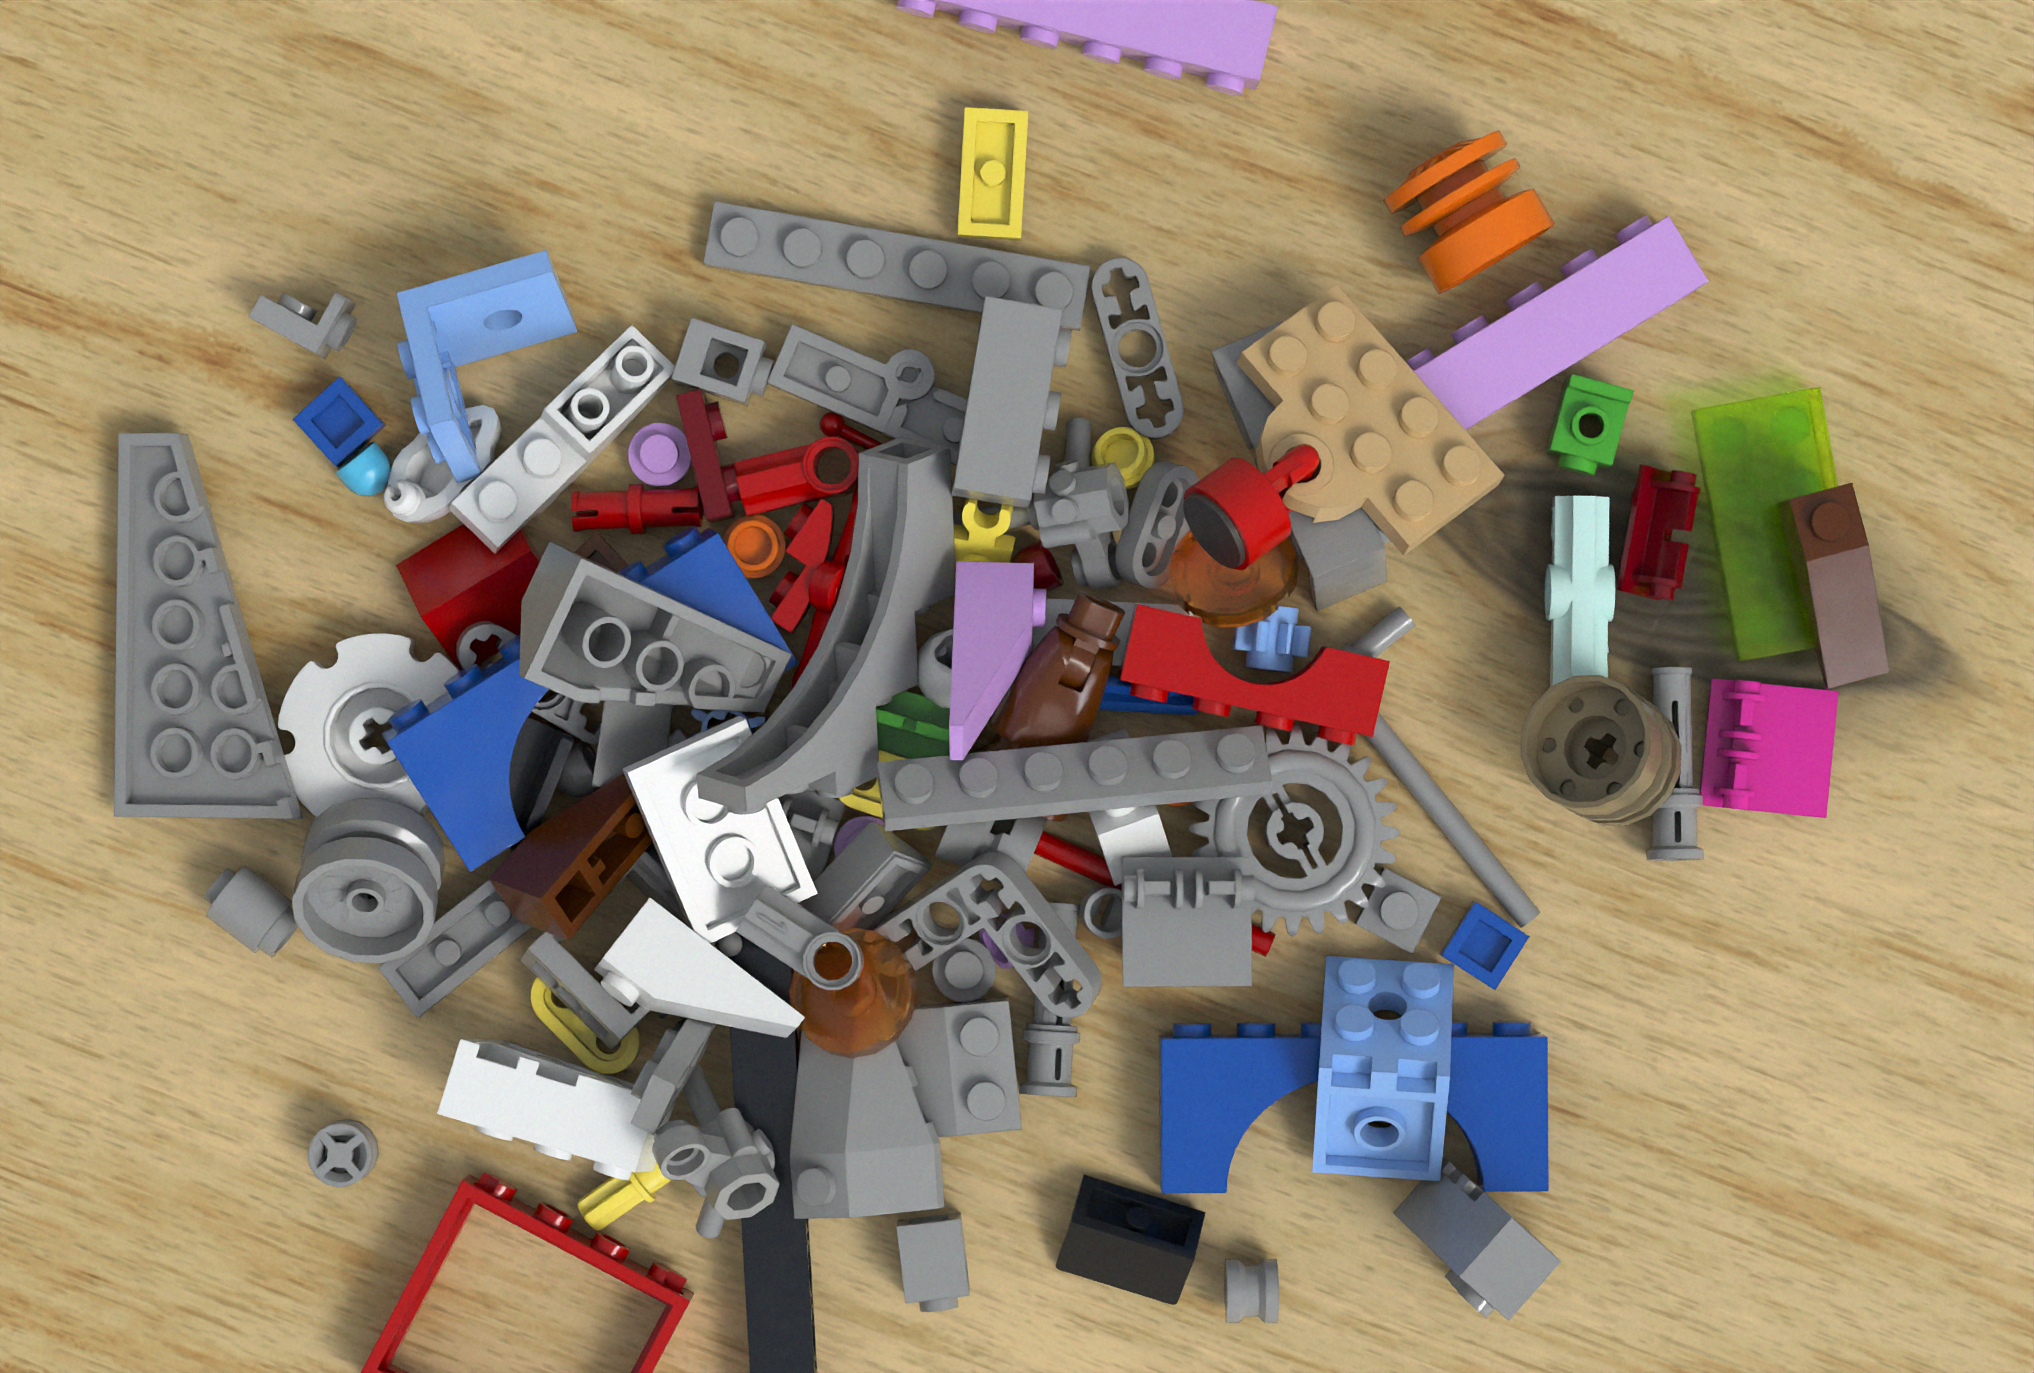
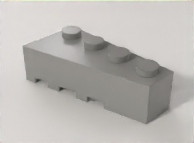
M1283 321L1212 351L1215 373L1249 450L1253 448L1255 450L1267 417L1275 410V407L1239 367L1237 360L1243 350L1279 326ZM1255 458L1256 467L1258 469L1257 458ZM1362 507L1339 520L1312 523L1313 517L1296 511H1292L1289 514L1291 533L1287 538V542L1295 561L1301 562L1304 560L1308 567L1311 589L1308 591L1317 611L1387 582L1386 550L1384 544L1390 542V540Z

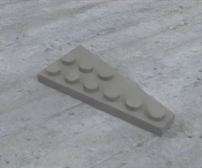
M118 433L114 817L303 819L189 435L182 433Z

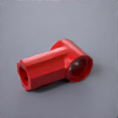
M835 436L823 437L812 444L734 462L736 481L746 516H754L821 498L844 497L853 493L858 486L860 452L848 441ZM831 450L846 452L851 463L848 476L838 484H826L818 475L820 458Z

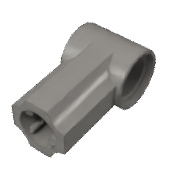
M768 884L765 885L756 897L736 930L738 934L807 977L817 987L825 990H841L852 985L860 977L864 967V954L858 942ZM829 942L843 944L852 956V965L849 972L838 980L825 978L819 973L816 966L818 950Z

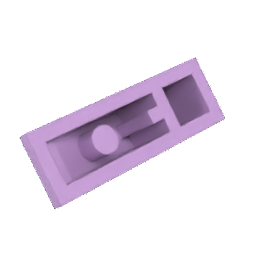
M956 561L949 718L950 760H964L1017 677L1023 664L1032 653L1033 627L1045 628L1046 589H1034V563Z

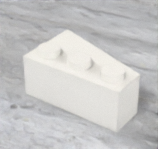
M460 1039L437 1114L476 1125L477 1131L492 1137L512 1141L513 1137L533 1142L535 1143L534 1150L548 1156L571 1160L572 1154L594 1160L593 1170L622 1180H630L632 1172L654 1171L656 1160L652 1153L654 1135L630 1124L641 1099L631 1095L634 1083L607 1074L597 1073L589 1068L502 1039ZM674 1104L670 1108L669 1112L667 1113L659 1128L665 1123L669 1122Z

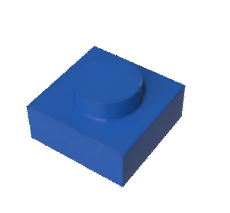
M340 376L293 418V421L338 468L386 426L344 378Z
M1473 901L1439 955L1496 990L1530 936Z

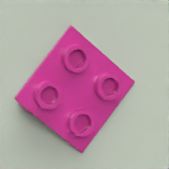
M1711 679L1700 795H1703L1702 806L1826 818L1839 691L1762 684L1761 682Z

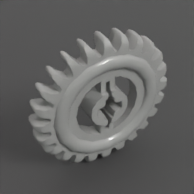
M1298 725L1293 726L1288 743L1282 745L1276 732L1272 728H1268L1265 731V743L1273 781L1271 793L1193 801V805L1209 814L1207 821L1194 823L1188 827L1191 833L1208 837V843L1194 850L1191 856L1251 857V875H1254V901H1251V915L1257 909L1262 911V931L1269 932L1278 917L1281 916L1284 917L1287 933L1290 936L1297 934L1302 917H1307L1313 930L1316 933H1321L1324 927V912L1329 911L1340 923L1345 924L1348 921L1345 901L1349 899L1358 906L1367 908L1369 901L1361 888L1362 885L1366 883L1381 888L1385 886V880L1373 868L1375 863L1391 864L1396 861V857L1381 848L1380 845L1381 841L1396 838L1400 835V831L1397 828L1381 824V818L1394 812L1397 809V804L1394 802L1376 801L1375 796L1387 785V779L1378 778L1366 781L1363 777L1370 767L1372 759L1366 756L1352 764L1348 763L1347 759L1351 745L1340 743L1330 752L1327 750V740L1318 738L1317 734L1310 745H1305L1302 730ZM1288 783L1307 784L1323 792L1336 807L1341 822L1340 845L1327 865L1318 851L1324 835L1321 817L1314 808L1304 803L1291 802L1283 785ZM1277 793L1282 802L1283 810L1286 813H1290L1294 819L1301 820L1306 818L1310 827L1302 833L1303 839L1306 842L1303 846L1307 853L1311 855L1316 867H1311L1303 850L1297 848L1293 842H1279L1277 833L1284 829V823L1281 819L1284 815L1275 802L1273 794ZM1261 797L1264 798L1270 809L1264 822L1263 832L1267 845L1274 853L1286 859L1298 860L1306 875L1305 877H1280L1265 869L1253 855L1247 838L1248 819L1256 802Z

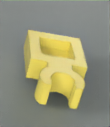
M966 498L962 512L964 526L954 524L955 569L956 561L1011 562L1015 537L1005 535L1004 533L1009 528L1013 506L1001 504L998 513L988 515L978 509V500Z

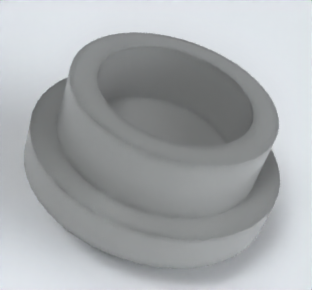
M966 938L934 959L932 974L937 988L946 997L958 1002H970L981 998L990 990L996 976V964L992 953L984 944L977 940Z

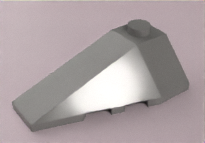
M550 541L521 602L519 675L578 702L599 703L600 700L631 702L634 705L655 706V704L690 705L695 709L764 713L792 655Z

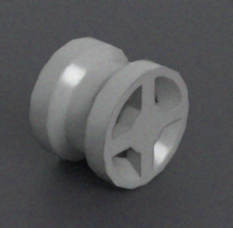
M351 1119L338 1120L318 1131L311 1140L308 1150L309 1166L314 1175L323 1183L334 1187L350 1186L367 1176L376 1165L379 1155L378 1142L372 1130L362 1122ZM334 1137H335L338 1141H346L347 1143H345V1142H336V1140L334 1139Z
M1225 1259L1224 1303L1226 1323H1240L1244 1317H1259L1264 1323H1278L1279 1278L1277 1259H1263L1258 1265H1244L1239 1259Z

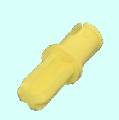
M656 1162L654 1171L632 1172L630 1180L610 1177L580 1198L577 1205L588 1225L596 1231L602 1230L644 1199L649 1203L653 1202L656 1199L654 1192L671 1180L662 1175Z

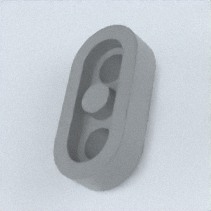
M1161 461L1152 465L1143 475L1128 514V525L1123 528L1116 548V568L1119 575L1126 582L1148 589H1155L1164 585L1173 575L1190 530L1183 511L1184 493L1199 481L1198 476L1191 468L1168 461Z

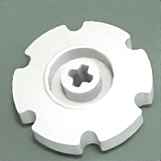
M377 633L359 635L338 642L336 644L338 652L337 662L328 669L324 668L319 662L314 661L308 662L301 669L283 700L278 719V728L288 730L295 738L293 751L284 756L296 796L312 814L317 817L334 804L356 798L386 799L412 808L425 818L428 806L391 749L388 751L384 747L371 748L368 740L375 735L374 729L371 726L374 721L379 725H390L388 719L409 703L422 699L426 706L447 693L443 684L452 676L462 671L449 657L443 653H435L426 662H421L414 654L415 640L413 638Z

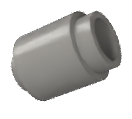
M247 866L242 867L236 874L228 868L225 869L204 896V899L212 904L206 917L253 953L261 950L269 957H274L298 928L294 920L292 900Z

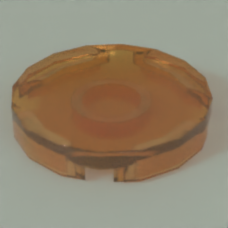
M1190 532L1183 537L1172 554L1169 576L1179 606L1189 615L1190 611L1194 615L1200 616L1203 623L1215 627H1243L1266 619L1278 610L1277 603L1284 598L1286 593L1290 597L1297 585L1299 565L1289 537L1245 570H1235L1215 561L1198 543L1193 533Z
M853 927L840 930L858 942L864 954V967L860 977L852 985L841 990H825L817 987L807 977L795 970L789 990L791 1007L805 1017L798 1027L805 1033L806 1037L829 1054L848 1058L876 1054L896 1041L912 1019L918 996L915 969L905 952L877 931ZM838 942L824 944L816 955V966L819 973L830 980L843 978L849 972L852 965V956L849 950Z

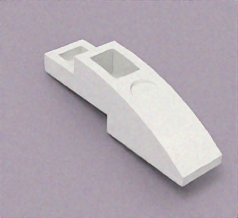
M631 325L544 408L541 417L451 502L449 510L496 554L534 516L538 517L617 438L672 378L675 366Z

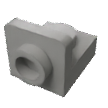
M337 292L333 295L317 325L311 322L317 311L285 293H282L277 303L260 295L248 316L325 360L331 349L339 352L345 346L357 322V318L350 315L355 307V303Z

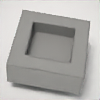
M1383 867L1379 875L1385 880V886L1382 888L1372 887L1367 897L1369 906L1361 909L1354 924L1413 954L1442 897Z

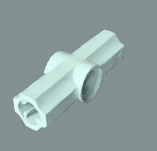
M1554 496L1551 507L1552 564H1548L1546 568L1544 591L1546 620L1551 621L1550 687L1573 676L1601 675L1608 678V622L1613 620L1615 608V572L1613 565L1609 564V497Z

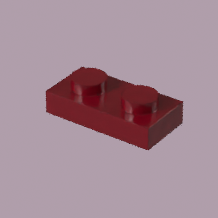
M701 389L676 395L706 520L710 523L735 518L732 503L741 501L736 481L734 463L722 464L717 444L718 440L728 438L719 401L707 403L706 395Z

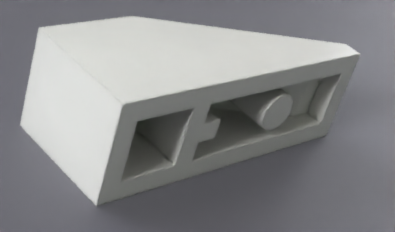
M651 898L647 900L594 969L604 977L601 981L602 987L612 997L627 1006H632L636 1002L646 1010L787 1038L805 1018Z

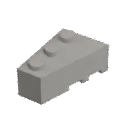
M985 297L952 496L1028 508L1032 492L1045 493L1051 456L1039 454L1043 429L1055 431L1061 399V392L1049 390L1053 365L1066 367L1072 329L1060 327L1063 309Z
M1444 1156L1442 1157L1440 1181L1421 1180L1393 1212L1451 1269L1444 1277L1469 1304L1486 1318L1496 1309L1509 1321L1561 1262L1538 1239Z

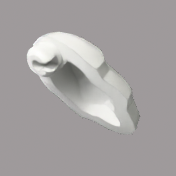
M485 405L466 408L481 474L494 462V450L502 431L495 410ZM419 433L409 445L401 450L393 462L388 486L384 493V504L396 518L415 524L428 523L450 513L451 502L476 478L457 483L446 461L438 464L435 463L426 434L421 435Z

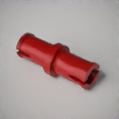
M629 484L628 491H573L571 495V511H596L576 512V516L571 517L574 532L629 528L632 535L645 534L646 528L696 526L697 528L703 525V507H698L699 502H702L698 486L682 489L645 490L644 484ZM677 507H697V508H677Z

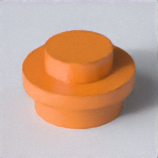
M743 516L735 520L728 527L723 537V542L746 578L766 577L776 571L784 560L786 541L783 532L774 521L765 516Z

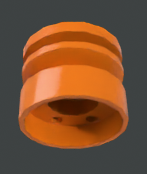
M1500 130L1482 138L1461 141L1445 149L1409 173V177L1400 187L1383 200L1391 215L1417 202L1423 210L1400 227L1404 237L1420 233L1432 227L1439 237L1418 257L1420 264L1438 294L1450 290L1489 268L1555 225L1534 188L1521 191L1506 198L1499 188L1520 168L1516 158L1508 160L1491 170L1484 163L1507 145Z

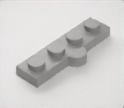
M792 324L767 381L768 385L893 439L904 437L950 447L951 464L957 465L967 399L934 386V366L926 355L912 349L902 350L894 354L887 364H884Z

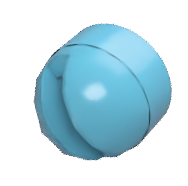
M374 441L341 466L335 474L350 491L362 496H373L382 492L387 486L391 466L387 455Z

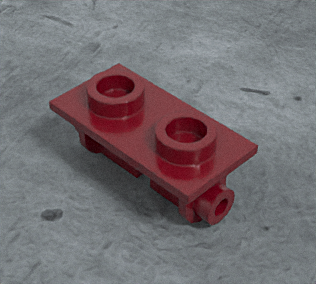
M1640 464L1636 487L1631 497L1632 509L1625 546L1619 561L1620 573L1616 590L1658 601L1660 599L1674 601L1675 590L1683 588L1682 581L1689 544L1671 541L1672 531L1692 532L1698 495H1700L1701 488L1695 486L1697 474L1678 470L1668 472Z

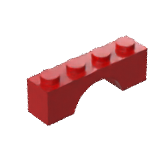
M1135 604L1118 679L1131 682L1129 695L1166 703L1169 691L1193 696L1192 709L1229 717L1232 705L1257 711L1254 721L1256 724L1292 731L1294 720L1319 725L1318 738L1355 746L1357 734L1373 737L1390 661L1321 646L1313 659L1302 670L1289 678L1271 683L1248 682L1233 676L1215 660L1206 644L1201 618Z

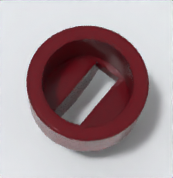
M1041 539L1024 547L1015 554L1011 563H1034V589H1046V593L1064 584L1062 574L1053 555L1048 548L1043 547Z

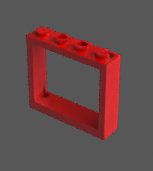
M483 1172L480 1179L468 1175L460 1183L361 1373H408L393 1365L392 1362L475 1205L490 1211L666 1304L631 1373H653L694 1293L683 1287L687 1278L672 1268L658 1262H653L650 1269L627 1258L631 1249L619 1240L601 1232H596L593 1239L570 1228L574 1219L564 1211L544 1202H540L537 1208L534 1209L514 1198L517 1188L507 1181L487 1172Z

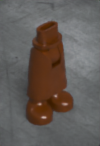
M1079 592L1069 614H1058L1056 619L1058 626H1054L1034 648L990 717L988 723L996 732L992 742L971 753L1088 742L1102 703L1114 651H1116L1120 643V639L1115 633L1125 615V611L1108 601ZM1068 814L1041 817L1062 822L1067 819Z

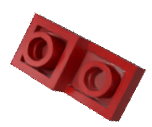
M822 498L815 509L805 503L785 530L783 535L792 540L786 552L806 567L799 576L789 571L768 601L777 608L770 617L771 620L793 635L811 606L808 592L810 579L817 567L828 561L831 551L835 509Z

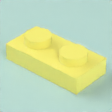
M965 107L958 237L1021 241L1028 111Z

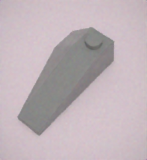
M863 952L864 967L860 977L848 987L841 990H825L817 987L808 978L806 980L803 1011L805 1018L802 1021L790 1145L794 1219L855 1218L945 1207L940 1141L933 1122L926 1123L913 1089L919 1084L912 1065L905 1066L893 1034L896 1021L870 952ZM850 953L816 955V966L819 973L830 980L843 978L849 972L852 965Z

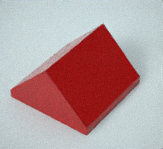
M463 524L396 566L420 617L454 664L463 670L456 657V644L459 635L467 626L480 621H491L517 635L520 634L522 598L540 563L541 556L524 528L520 529L495 554ZM491 634L485 642L476 638L471 642L469 648L477 655L474 664L479 665L499 652L496 648L498 636Z

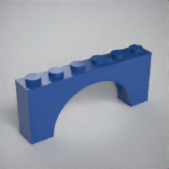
M696 526L688 528L663 545L667 554L647 567L644 566L642 561H637L618 572L792 654L722 538L710 528L699 533ZM520 634L499 648L503 658L482 671L477 664H474L458 672L443 684L447 693L426 706L422 699L415 700L404 706L388 719L392 727L382 733V736L470 872L525 838L512 807L509 785L510 763L516 740L525 720L537 702L549 689L519 675ZM793 654L784 672L798 664Z
M1452 1021L1447 1113L1459 1126L1469 1144L1475 1162L1478 1187L1484 1192L1549 1191L1548 1037L1542 1033H1531V1022L1495 1021L1492 1022L1493 1033H1467V1022ZM1269 1022L1237 1023V1034H1211V1023H1173V1035H1159L1160 1189L1162 1193L1227 1192V1178L1233 1155L1241 1138L1252 1122L1265 1109L1286 1094L1305 1085L1318 1082L1322 1022L1301 1023V1034H1275V1023Z

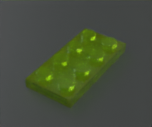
M1810 388L1692 410L1691 416L1736 661L1815 648L1776 503L1838 486L1821 388Z

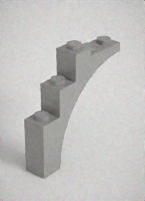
M900 437L859 453L858 506L851 553L837 603L820 643L792 691L766 723L731 754L697 773L699 799L726 806V810L730 813L747 815L762 811L766 803L785 794L800 793L808 788L815 789L818 796L825 798L845 797L854 792V787L877 777L879 754L876 706L888 704L893 700L894 695L918 685L915 615L927 613L931 610L932 604L955 595L956 569L950 447Z

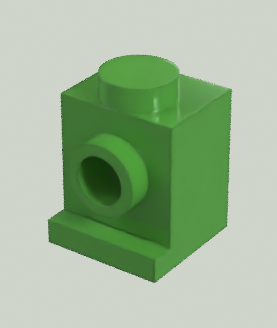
M1575 374L1566 377L1563 381L1545 453L1560 456L1557 467L1583 475L1594 476L1597 467L1604 469L1611 467L1634 390ZM1583 415H1593L1599 420L1601 430L1596 438H1587L1581 434L1578 425Z

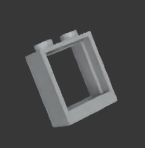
M649 848L640 856L613 890L628 877L648 898L653 899L688 926L659 855L655 849ZM544 932L526 950L520 961L612 1050L651 1010L644 1009L636 1002L626 1010L560 945L564 940L563 938ZM717 941L712 942L710 944L715 947L717 945Z

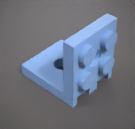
M547 250L397 293L407 340L397 342L405 374L408 380L413 379L418 395L410 398L415 421L420 434H426L435 463L438 464L446 461L457 483L479 477L481 470L456 367L578 332L571 306Z
M1326 956L1312 1172L1440 1181L1450 1082L1454 964ZM1379 1010H1391L1400 1014L1401 1017L1394 1020H1383L1374 1016L1373 1013ZM1372 1121H1385L1391 1123L1392 1126L1386 1128H1377L1370 1126L1367 1123Z

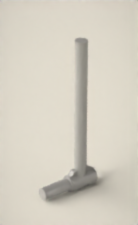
M1399 606L1351 646L1346 643L1338 650L1376 658L1415 627V624ZM1378 712L1373 737L1366 735L1365 737L1519 927L1522 928L1539 915L1540 911Z

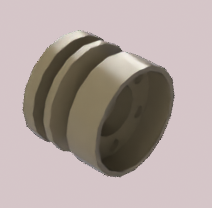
M1601 675L1573 676L1551 686L1532 705L1521 729V758L1529 780L1549 800L1565 807L1580 817L1602 826L1630 825L1651 816L1671 796L1681 773V744L1673 723L1653 703L1639 696L1624 684ZM1609 748L1619 755L1617 762L1613 766L1603 759L1604 753Z

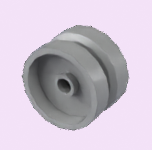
M356 798L334 804L313 820L304 840L300 859L301 869L296 877L292 904L295 922L305 937L327 954L348 961L384 963L408 956L426 942L436 917L438 905L437 892L442 883L445 857L444 843L432 823L412 808L386 799Z

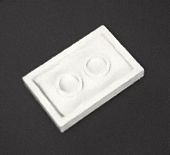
M740 715L622 769L688 927L708 943L715 942L736 932L743 917L766 884L796 903L818 894L778 798L766 803L762 811L747 815L730 813L726 810V806L698 798L697 773L731 754L752 736L746 719Z

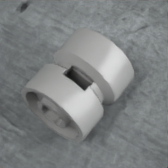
M1038 816L947 825L935 857L962 867L986 852H1000L1010 856L1026 873L1047 819ZM997 877L993 879V881L1002 884Z

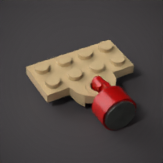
M1336 284L1241 352L1237 364L1275 407V410L1267 417L1253 454L1257 455L1258 469L1244 459L1237 457L1228 459L1185 491L1183 511L1191 532L1202 548L1219 564L1235 570H1245L1290 536L1291 522L1289 514L1292 511L1313 517L1312 523L1339 520L1362 507L1404 556L1497 487L1504 474L1340 286Z

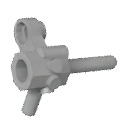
M1072 418L1066 423L1064 462L1054 465L1055 473L1048 474L1044 494L1032 492L1028 508L1013 506L1009 528L1032 525L1035 530H1039L1042 545L1046 549L1075 544L1077 549H1074L1072 552V568L1079 586L1089 585L1094 591L1118 587L1123 579L1116 568L1115 555L1117 543L1112 531L1121 530L1128 525L1129 501L1124 478L1114 462L1090 466L1091 423L1084 418ZM1001 504L978 509L985 514L993 515L1000 511ZM963 511L953 513V524L964 526L962 521Z
M698 1063L682 1090L700 1129L690 1125L685 1120L667 1122L654 1135L652 1153L664 1177L670 1180L683 1179L691 1183L700 1196L705 1197L696 1223V1230L703 1237L715 1238L720 1234L725 1219L732 1220L752 1217L773 1203L779 1187V1181L773 1171L775 1166L773 1147L766 1135L760 1129L754 1131L753 1127L743 1119L737 1108L720 1110Z

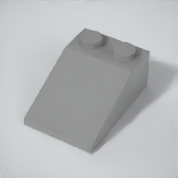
M1009 997L891 1008L896 1021L893 1034L905 1066L912 1065L919 1084L913 1088L925 1122H933L938 1137L1022 1129Z

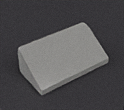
M605 701L592 787L601 788L624 773L623 768L667 749L673 704L641 706L634 705L631 702Z
M870 822L813 882L818 894L797 904L842 933L851 936L860 944L933 865L928 858L895 834L885 831L884 827L877 823ZM829 942L824 944L825 946L850 953L841 943Z

